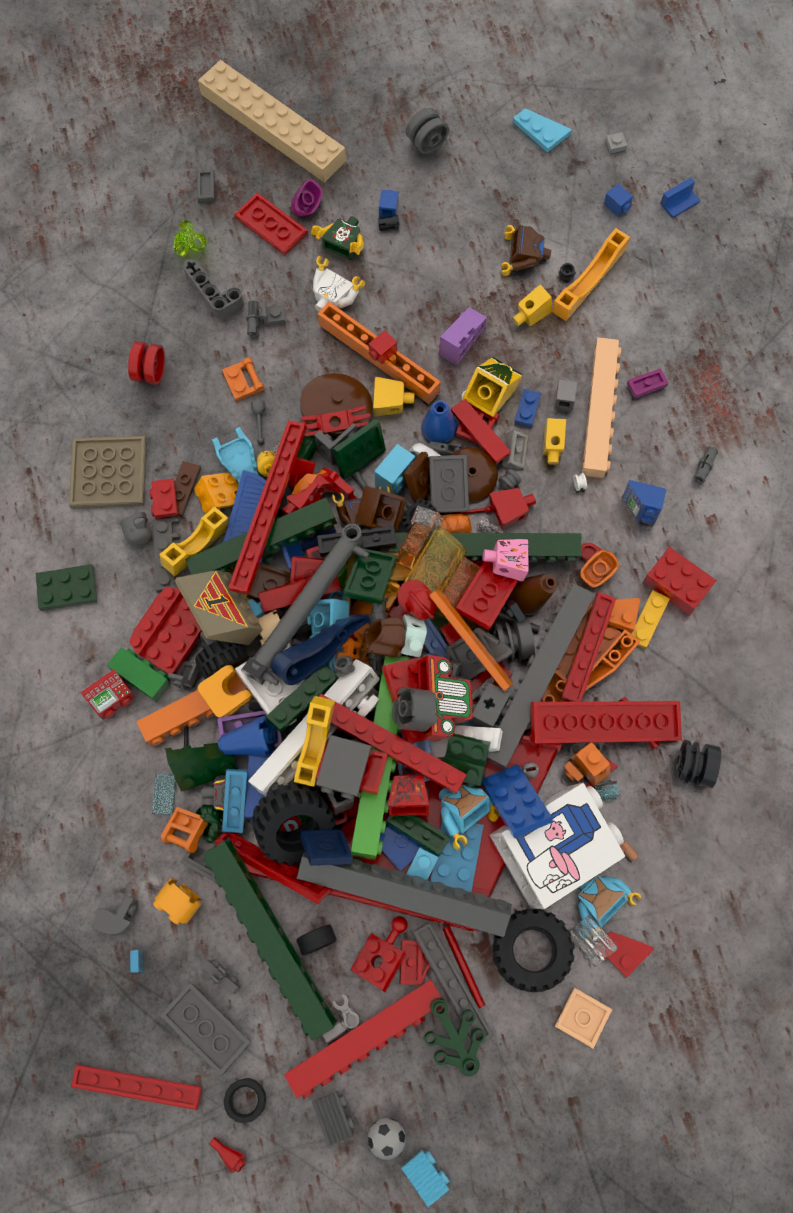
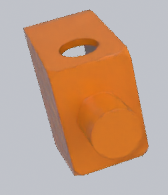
M592 742L585 744L570 756L594 787L610 775L609 762Z

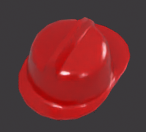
M408 580L403 583L397 593L400 605L417 619L426 620L434 618L437 605L430 598L432 591L419 580Z

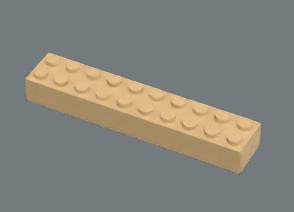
M218 61L198 80L202 96L325 183L346 162L344 146L223 61Z

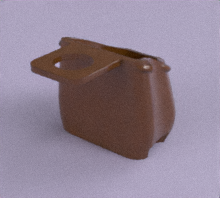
M400 617L377 619L365 629L364 639L359 650L361 662H364L367 652L392 658L401 657V651L405 646L406 631L404 630V622Z

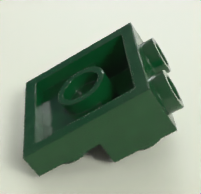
M454 733L448 738L443 762L467 774L463 781L467 787L475 788L477 785L481 786L484 780L491 742Z

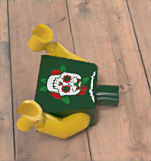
M353 216L347 222L337 219L335 223L324 228L319 226L312 227L310 235H316L318 240L322 237L324 249L347 259L353 260L355 253L359 255L360 251L364 249L363 236L360 234V228L357 226L359 221Z

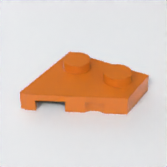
M640 598L616 600L608 625L621 630L626 629L632 633L635 630Z

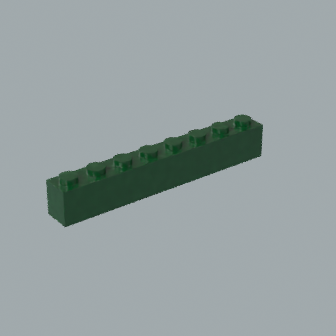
M324 498L274 520L261 559L269 553L279 552L284 546H293L301 539L311 538L317 532L329 530L338 524L327 499ZM248 532L185 559L191 575L215 570L229 572L235 569Z

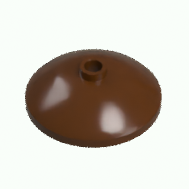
M474 447L461 448L453 452L451 455H467L469 502H477L490 495L496 486L498 471L496 464L488 454ZM469 469L475 470V474H470Z

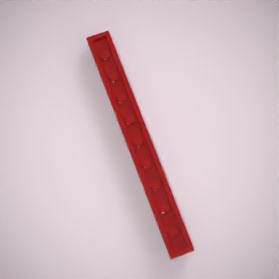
M289 420L287 422L228 587L232 592L249 595L307 429L305 423Z

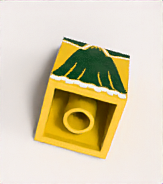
M492 357L476 368L462 399H466L470 404L494 417L516 391L523 374Z

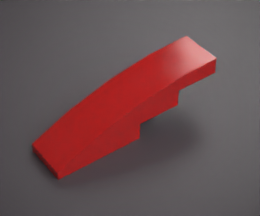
M337 576L323 595L341 590ZM311 577L259 592L258 596L263 612L292 605Z

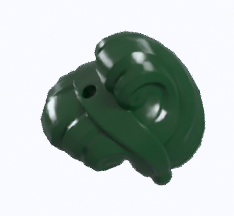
M203 804L197 809L195 814L200 815V818L208 823L202 836L206 842L212 844L218 839L223 827L224 811L214 809V805Z

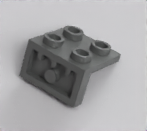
M353 423L334 441L328 434L324 435L319 430L314 435L317 452L333 465L336 462L333 448L356 433L357 425Z

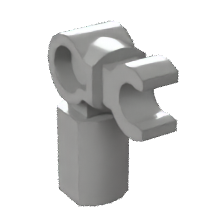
M345 994L342 995L344 999L342 1006H339L335 1000L333 1001V1006L342 1012L340 1016L343 1021L340 1022L338 1020L333 1029L322 1035L328 1045L345 1035L348 1028L354 1029L360 1023L359 1015L353 1007L350 1008L348 1006L349 999Z

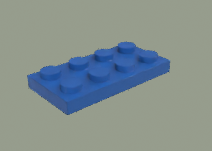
M518 764L484 778L482 786L513 838L553 823L551 814Z

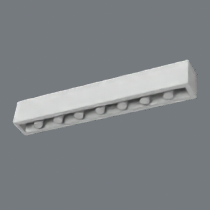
M357 659L352 663L355 670L340 677L324 695L351 711L380 680L370 666ZM308 714L249 779L248 782L263 796L266 797L268 791L277 789V786L281 784L284 786L288 785L295 777L297 763L305 741ZM331 724L329 728L328 738L337 729Z

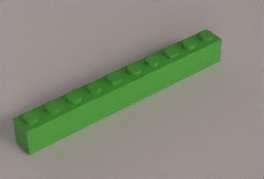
M385 656L383 666L409 660L410 657L392 658ZM382 671L377 697L379 700L376 703L373 723L397 736V733L401 734V729L397 728L399 725L393 721V703ZM390 757L387 759L378 795L361 792L351 846L352 856L375 860L377 854L381 855L383 842L379 841L380 833L384 834L386 821H383V814L388 813L389 800H386L387 792H391L393 780H389L390 772L394 773L396 761Z

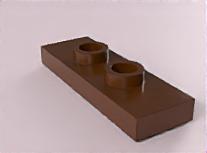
M182 462L175 480L177 516L183 517L201 470L200 465Z

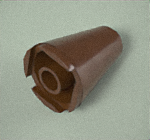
M550 574L525 577L524 581L518 580L509 597L517 603L523 614H535L542 609L556 591L558 586L557 580Z

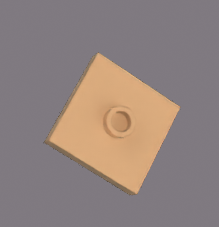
M573 988L555 1027L594 1049L612 1009L580 990Z

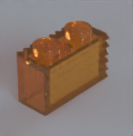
M414 522L400 547L396 561L410 569H414L428 543L432 529L419 522Z

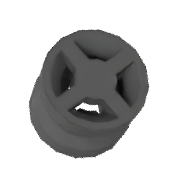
M508 469L505 475L498 479V482L502 488L509 490L514 489V486L519 485L522 480L514 470Z

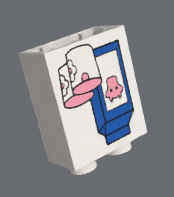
M584 783L570 785L544 800L543 804L551 814L553 823L517 838H513L506 825L489 834L530 908L545 909L626 857L620 848V845L624 843L623 836L613 823H606L599 811L603 807L602 799L591 786L586 787Z

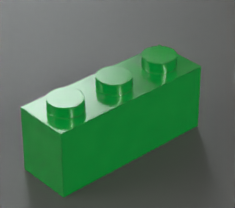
M121 647L107 666L111 671L114 669L125 681L157 702L170 686V682L167 680L168 676L161 670L157 672L153 670V665L147 660L143 659L141 661L136 658L138 654L130 648L125 650Z

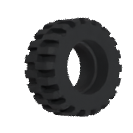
M289 782V785L284 786L281 784L277 786V789H271L267 792L266 797H262L258 801L259 806L256 805L253 811L252 828L260 850L268 859H274L279 864L286 862L287 865H293L296 862L298 864L301 863L305 851L300 838L301 831L335 830L336 821L322 791H319L315 786ZM293 816H310L306 823L296 830L288 832L278 830L285 820Z
M529 908L517 911L510 916L505 936L495 935L492 945L494 964H496L497 971L508 984L521 991L543 992L554 988L564 980V977L571 970V964L574 962L575 956L573 955V949H575L574 942H572L570 937L572 935L565 928V923L557 919L553 913L545 912L543 909ZM527 930H537L544 933L552 944L553 953L549 964L538 971L524 969L517 963L514 957V942L522 932Z

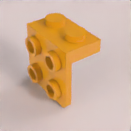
M230 472L201 476L194 489L205 514L214 506L219 511L221 508L233 507L239 483Z

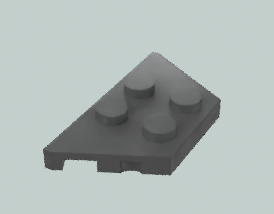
M477 628L473 631L497 663L515 653L512 648L484 629ZM462 638L446 648L448 659L462 663L459 672L460 676L473 679L487 670Z

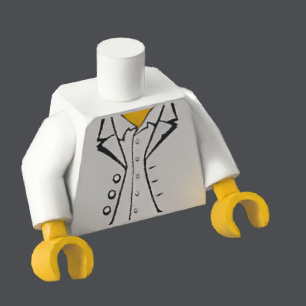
M318 256L316 262L319 268H316L313 280V292L318 302L315 305L316 310L319 312L328 302L339 309L353 304L359 293L358 289L365 286V281L361 280L357 284L360 277L355 276L351 283L329 269L324 270V267L328 266L329 260L325 258L324 264H321L322 256Z

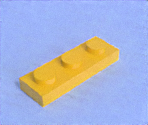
M652 590L635 625V630L631 633L640 641L637 646L643 649L647 648L670 598Z

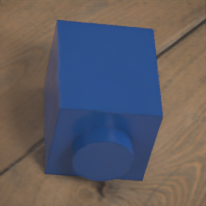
M618 183L606 193L604 204L614 214L620 216L623 212L626 213L630 210L633 196Z
M381 190L379 218L393 216V214L397 215L399 191Z

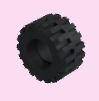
M217 640L201 650L195 658V663L205 680L227 665H232L234 669L249 660V656L242 644Z

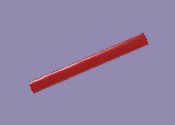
M448 926L442 929L478 1008L485 1006V1002L451 927Z

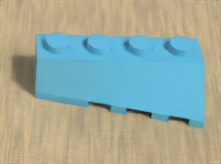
M338 599L319 600L307 617L308 625H311L312 636L310 638L319 634L322 628L335 624L336 620L348 618L349 601ZM341 647L338 652L343 653L344 649ZM337 654L325 664L334 673H336V668H334L333 664L337 659Z

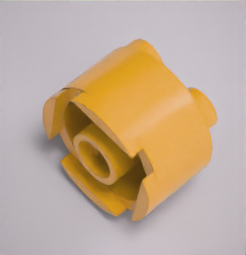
M170 877L154 898L153 905L158 910H165L170 914L168 918L175 924H187L203 904V901H198L200 897L187 885L182 883L179 886L176 884L178 880Z

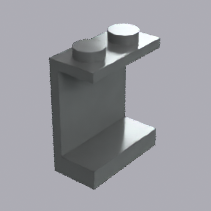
M330 735L316 785L322 787L321 791L328 794H333L334 791L342 793L341 797L350 800H353L354 796L360 798L361 793H359L368 757L372 756L374 748L370 745Z

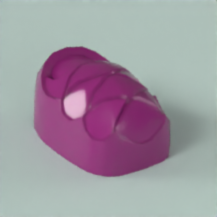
M313 179L306 180L292 198L291 210L298 217L312 214L321 201L323 190Z

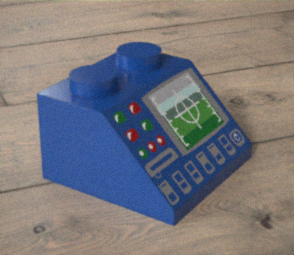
M629 480L622 499L636 519L646 524H655L662 510L667 489Z

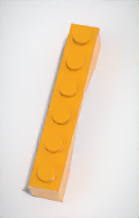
M615 228L585 271L554 300L552 313L567 321L627 250L630 236Z

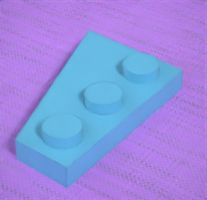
M526 108L513 117V123L547 153L572 133V129Z

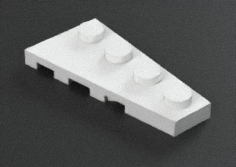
M455 725V734L491 742L489 752L500 750L503 733L501 728ZM448 738L441 741H430L434 757L440 760L444 759Z

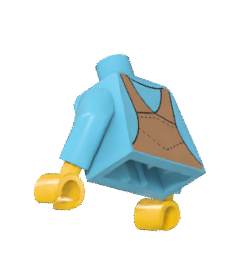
M461 785L456 794L445 788L439 793L442 806L440 813L450 836L453 835L454 837L453 848L455 850L460 849L457 841H461L464 847L467 844L466 837L459 835V831L464 833L487 813L488 818L493 822L498 819V816L500 817L491 799L482 789Z
M597 875L591 882L587 881L579 886L582 891L578 894L580 900L578 908L582 921L589 931H592V938L599 942L596 934L601 932L605 938L606 934L603 930L598 929V925L602 928L626 902L629 905H637L632 901V896L634 895L637 899H641V895L636 892L632 893L631 889L619 878L607 876L602 878Z

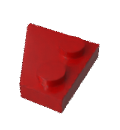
M612 931L596 945L597 949L625 978L654 950L652 946Z
M401 940V951L406 953V956L400 965L399 984L422 985L430 965L416 941Z

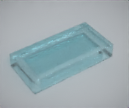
M156 773L152 814H173L176 779L173 774Z

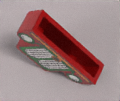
M427 655L417 660L419 689L429 690L436 694L435 713L437 714V722L435 725H431L428 730L421 732V740L441 741L454 734L455 724H461L473 718L471 683L466 679L448 676L452 671V666L448 659Z

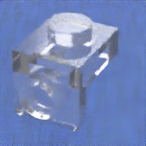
M418 505L411 524L426 529L431 533H437L443 525V517L438 512Z

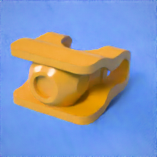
M232 665L221 668L198 686V691L217 717L233 715L253 698L249 690L240 691L236 695H232L229 692L228 681L236 672Z

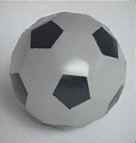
M382 1118L374 1122L367 1135L369 1149L375 1157L382 1160H391L398 1157L406 1145V1133L403 1126L392 1118Z

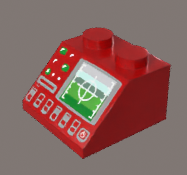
M114 669L80 692L103 720L114 716L119 708L128 706L133 701L132 699L135 698V695L123 678Z

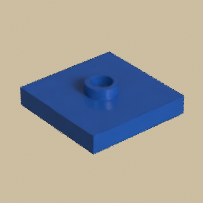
M389 825L385 828L384 834L380 833L379 841L383 842L382 852L399 871H402L414 860L420 845Z

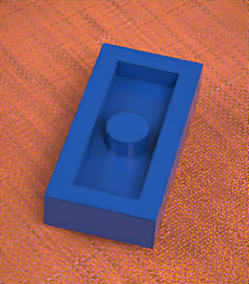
M523 389L515 417V424L532 428L541 396L540 392Z

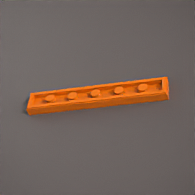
M438 589L432 592L430 598L502 690L505 691L513 682L441 590Z

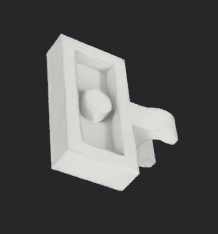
M374 694L368 700L369 696L366 695L357 706L360 710L357 714L365 717L376 707L379 699Z

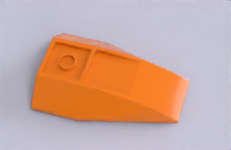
M592 602L540 702H567L560 699L588 620L593 605ZM607 625L585 691L613 673L640 641L626 629L621 633L615 627Z

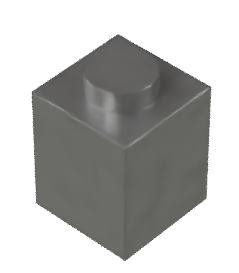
M569 379L559 380L555 408L573 410L577 382Z

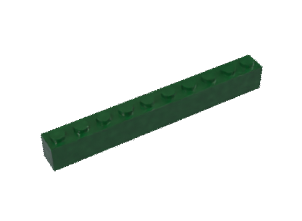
M395 533L397 546L389 547V551L421 553L425 559H431L432 562H442L443 559H450L451 562H461L462 559H469L470 562H480L484 549L493 550L498 540L527 539L528 562H538V559H546V562H557V559H565V562H577V559H580L582 556L581 533Z
M230 838L209 849L203 854L206 866L214 872L217 885L224 889L227 902L237 912L236 917L238 921L245 925L249 940L252 943L255 942L259 949V957L262 961H266L269 966L270 976L272 979L277 980L282 996L290 1002V1009L293 1015L301 1021V1028L306 1036L309 1035L313 1041L333 1029L337 1022Z

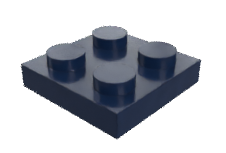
M342 829L301 831L300 838L310 866L352 864L353 856Z

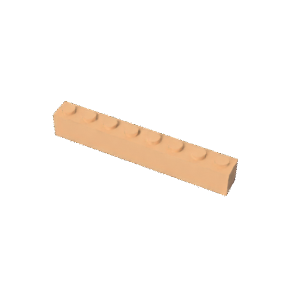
M597 337L595 344L582 473L588 477L604 478L605 473L610 470L611 462L607 460L608 455H611L612 444H609V439H612L614 428H611V422H614L615 411H612V408L616 405L617 395H614V390H617L618 379H615V376L619 373L620 363H617V358H620L621 347H618L619 340Z

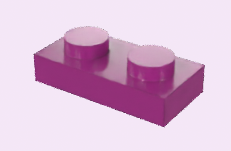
M660 368L628 380L627 385L635 399L667 387L668 381Z

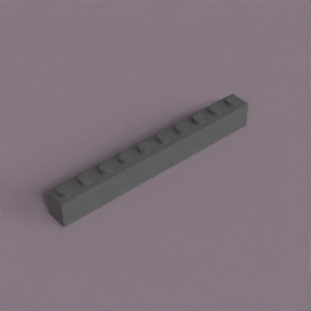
M573 584L571 589H566L562 597L565 599L563 605L558 604L553 614L556 616L554 622L550 621L545 629V632L548 633L545 639L541 638L536 648L539 651L537 655L532 654L527 664L530 666L528 672L523 671L518 681L521 683L519 689H514L509 698L512 703L509 707H504L500 715L503 720L500 725L496 723L494 727L501 728L503 731L500 750L489 752L487 762L503 770L506 769L531 720L530 702L541 701L594 598V593L576 584Z
M304 851L297 879L502 937L505 936L511 916L512 904L504 900L492 899L480 893L475 894L465 891L462 888H453L441 882L428 881L420 876L407 875L398 870H389L377 864L364 863L359 859H353L352 864L310 866Z

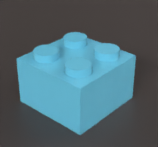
M397 444L374 471L375 486L378 489L381 486V490L386 492L388 491L387 486H389V493L401 494L406 483L404 473L415 460V456Z

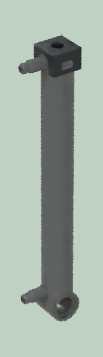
M348 524L343 528L342 536L254 658L250 657L243 666L242 670L248 677L261 685L265 681L275 686L279 684V680L269 672L275 656L286 648L353 552L364 558H368L370 555L361 548L363 536L358 525ZM351 535H357L353 539L349 538Z

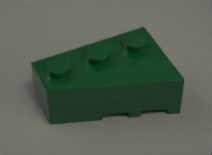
M218 743L204 744V747L191 748L190 745L184 746V749L172 750V747L165 748L169 767L181 792L215 780L217 776L226 775L227 769L238 770L235 755H225L223 751H220Z

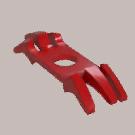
M364 405L322 415L302 416V421L317 420L315 423L307 424L306 430L318 428L322 433H329L348 429L353 422L371 416L370 414L352 416L354 413L365 410L366 407ZM334 416L338 417L341 421L338 427H333L330 424V419ZM369 422L356 423L355 425H357V428L366 426ZM319 430L307 432L305 437L314 436Z

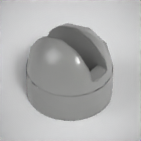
M528 762L522 767V771L527 779H533L538 775L539 768L535 763ZM535 768V771L526 772V769Z

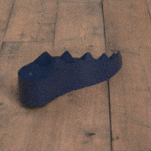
M350 615L348 618L338 619L335 624L322 628L319 634L309 640L291 645L288 649L278 653L271 664L273 673L287 685L298 684L332 660L347 639L358 629L370 622V615Z

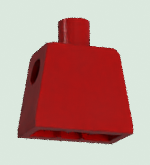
M519 488L493 492L489 495V503L501 531L526 519L529 514L528 507L536 504L533 494L523 497Z

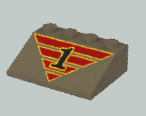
M215 570L177 577L174 580L206 639L250 645L263 630L258 618L253 614L250 604L245 600L242 593L229 590L228 587L232 578V574L229 572Z

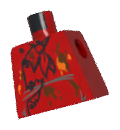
M408 767L403 768V776H395L393 778L388 802L390 816L430 815L424 777L422 775H415V771Z

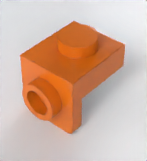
M573 760L564 766L567 770L565 774L572 781L576 779L580 782L586 777Z

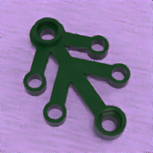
M434 998L430 1003V1010L434 1016L440 1018L450 1038L436 1035L433 1031H428L424 1035V1041L428 1046L440 1045L457 1050L460 1056L447 1055L443 1050H438L434 1054L435 1062L438 1065L449 1064L457 1066L465 1076L475 1075L480 1067V1062L476 1055L480 1043L485 1040V1033L482 1029L475 1028L471 1032L472 1042L468 1053L464 1047L470 1024L475 1021V1014L470 1009L462 1012V1022L457 1033L447 1014V1003L442 998ZM439 1005L443 1006V1010L441 1012L436 1011V1008ZM466 1014H472L471 1019L465 1020ZM480 1032L481 1037L476 1039L475 1034ZM429 1036H434V1040L432 1042L427 1041V1038ZM441 1054L444 1055V1059H443V1060H441V1061H438V1060H437V1057H438L439 1055H441ZM467 1063H473L470 1069L466 1068Z

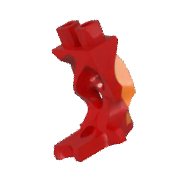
M324 467L317 474L308 473L299 480L292 495L287 496L288 504L282 510L285 515L322 500V496L326 492L338 493L339 495L341 492L346 500L356 499L357 497L353 493L354 489L342 480L337 472Z

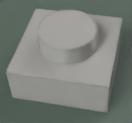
M623 132L606 135L605 141L610 153L627 149Z

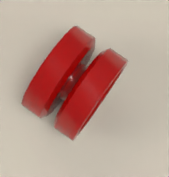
M134 342L128 360L130 380L135 382H143L145 380L148 384L158 385L162 379L165 366L163 346L151 344L148 347L145 342Z

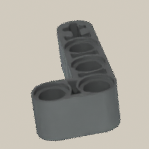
M188 259L184 262L183 268L187 280L217 319H225L243 308L244 300L239 288L232 287L221 293L195 259Z

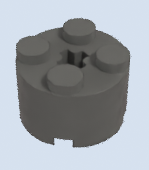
M403 687L397 692L396 695H399V698L393 702L392 707L393 721L399 725L397 728L424 732L431 725L436 724V694L434 692Z

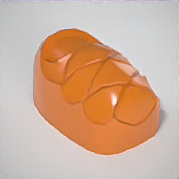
M464 514L438 517L439 522H436L438 526L432 528L434 530L432 533H472L470 518Z
M606 550L597 552L581 569L580 578L590 588L598 587L607 581L619 568L617 557L612 552Z

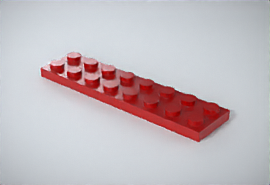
M680 701L530 702L532 743L682 741Z

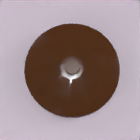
M330 373L318 376L305 386L301 394L300 411L302 416L322 415L364 405L366 407L365 410L354 413L352 416L372 415L373 402L369 391L361 382L348 375ZM336 416L330 419V424L333 427H338L341 423L340 419ZM371 417L353 423L369 422ZM315 420V421H305V422H306L307 424H311V423L317 422V420ZM345 430L323 434H328L330 437L338 438Z

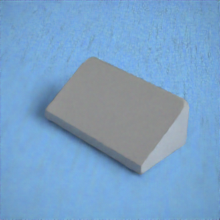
M516 430L506 434L505 445L511 451V454L502 460L503 467L524 469L528 435Z

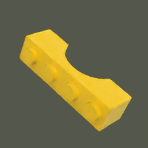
M214 506L201 518L198 527L190 537L181 543L173 542L159 554L161 565L174 577L177 576L188 566L185 559L205 551L227 531L228 517Z
M315 696L310 702L306 720V736L297 763L294 782L312 787L317 782L315 777L328 738L335 705L334 700Z

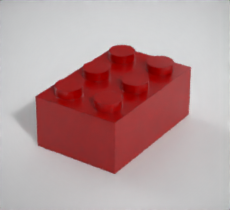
M668 547L647 574L643 583L654 591L670 598L669 601L690 616L717 580L671 547Z

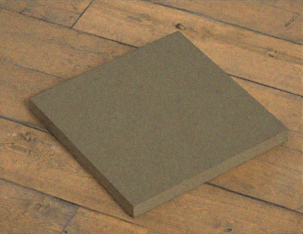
M146 436L73 438L69 507L144 506Z

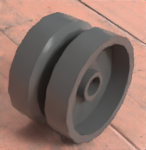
M425 108L417 112L406 127L407 137L414 143L421 154H430L437 150L445 142L449 134L448 125L433 108Z

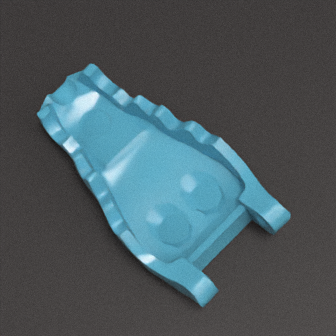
M241 427L235 429L238 438L223 445H220L217 437L212 439L221 464L240 483L243 470L259 474L253 446L243 433Z

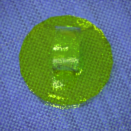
M183 219L178 225L181 228L180 232L175 234L174 250L176 254L184 256L189 249L200 251L207 244L206 237L203 234L193 231V223ZM194 239H200L202 246H197Z

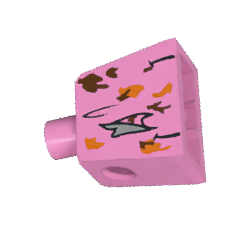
M498 540L493 550L484 549L482 560L493 562V572L495 574L524 581L528 573V540Z

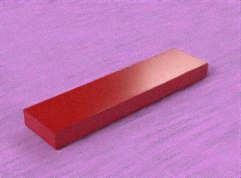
M466 399L451 408L456 419L495 464L511 454L507 446Z

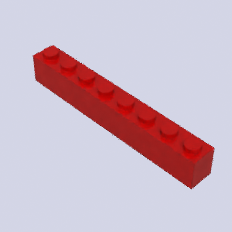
M429 980L285 1073L284 1076L295 1097L302 1096L305 1099L315 1092L313 1088L318 1084H321L322 1087L333 1080L331 1076L338 1071L342 1075L351 1069L350 1063L358 1060L359 1063L370 1056L368 1053L375 1047L377 1051L388 1045L387 1039L392 1036L397 1039L406 1033L405 1028L412 1024L415 1027L424 1021L423 1016L429 1012L433 1015L430 1010L431 1001L434 998H442L433 982ZM439 1005L436 1011L438 1012L443 1009L442 1006Z

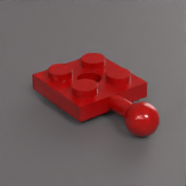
M402 916L395 917L391 922L392 930L386 941L371 933L350 971L386 992L406 956V953L394 947L393 944L399 933H403L407 929V920ZM382 957V964L375 968L374 961L376 958Z

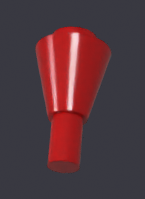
M215 1137L210 1141L209 1145L219 1153L230 1173L233 1174L235 1171L239 1173L246 1164L244 1160L246 1154L223 1145Z

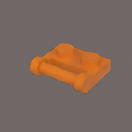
M250 357L222 369L235 402L258 394L265 389L264 384L260 382L253 367V360ZM247 369L254 384L253 387L249 388L242 370Z
M176 807L161 834V841L167 844L173 843L185 848L187 852L194 853L198 848L197 842L208 823L201 819L200 815ZM178 830L190 836L188 840L175 836L173 834L174 831Z

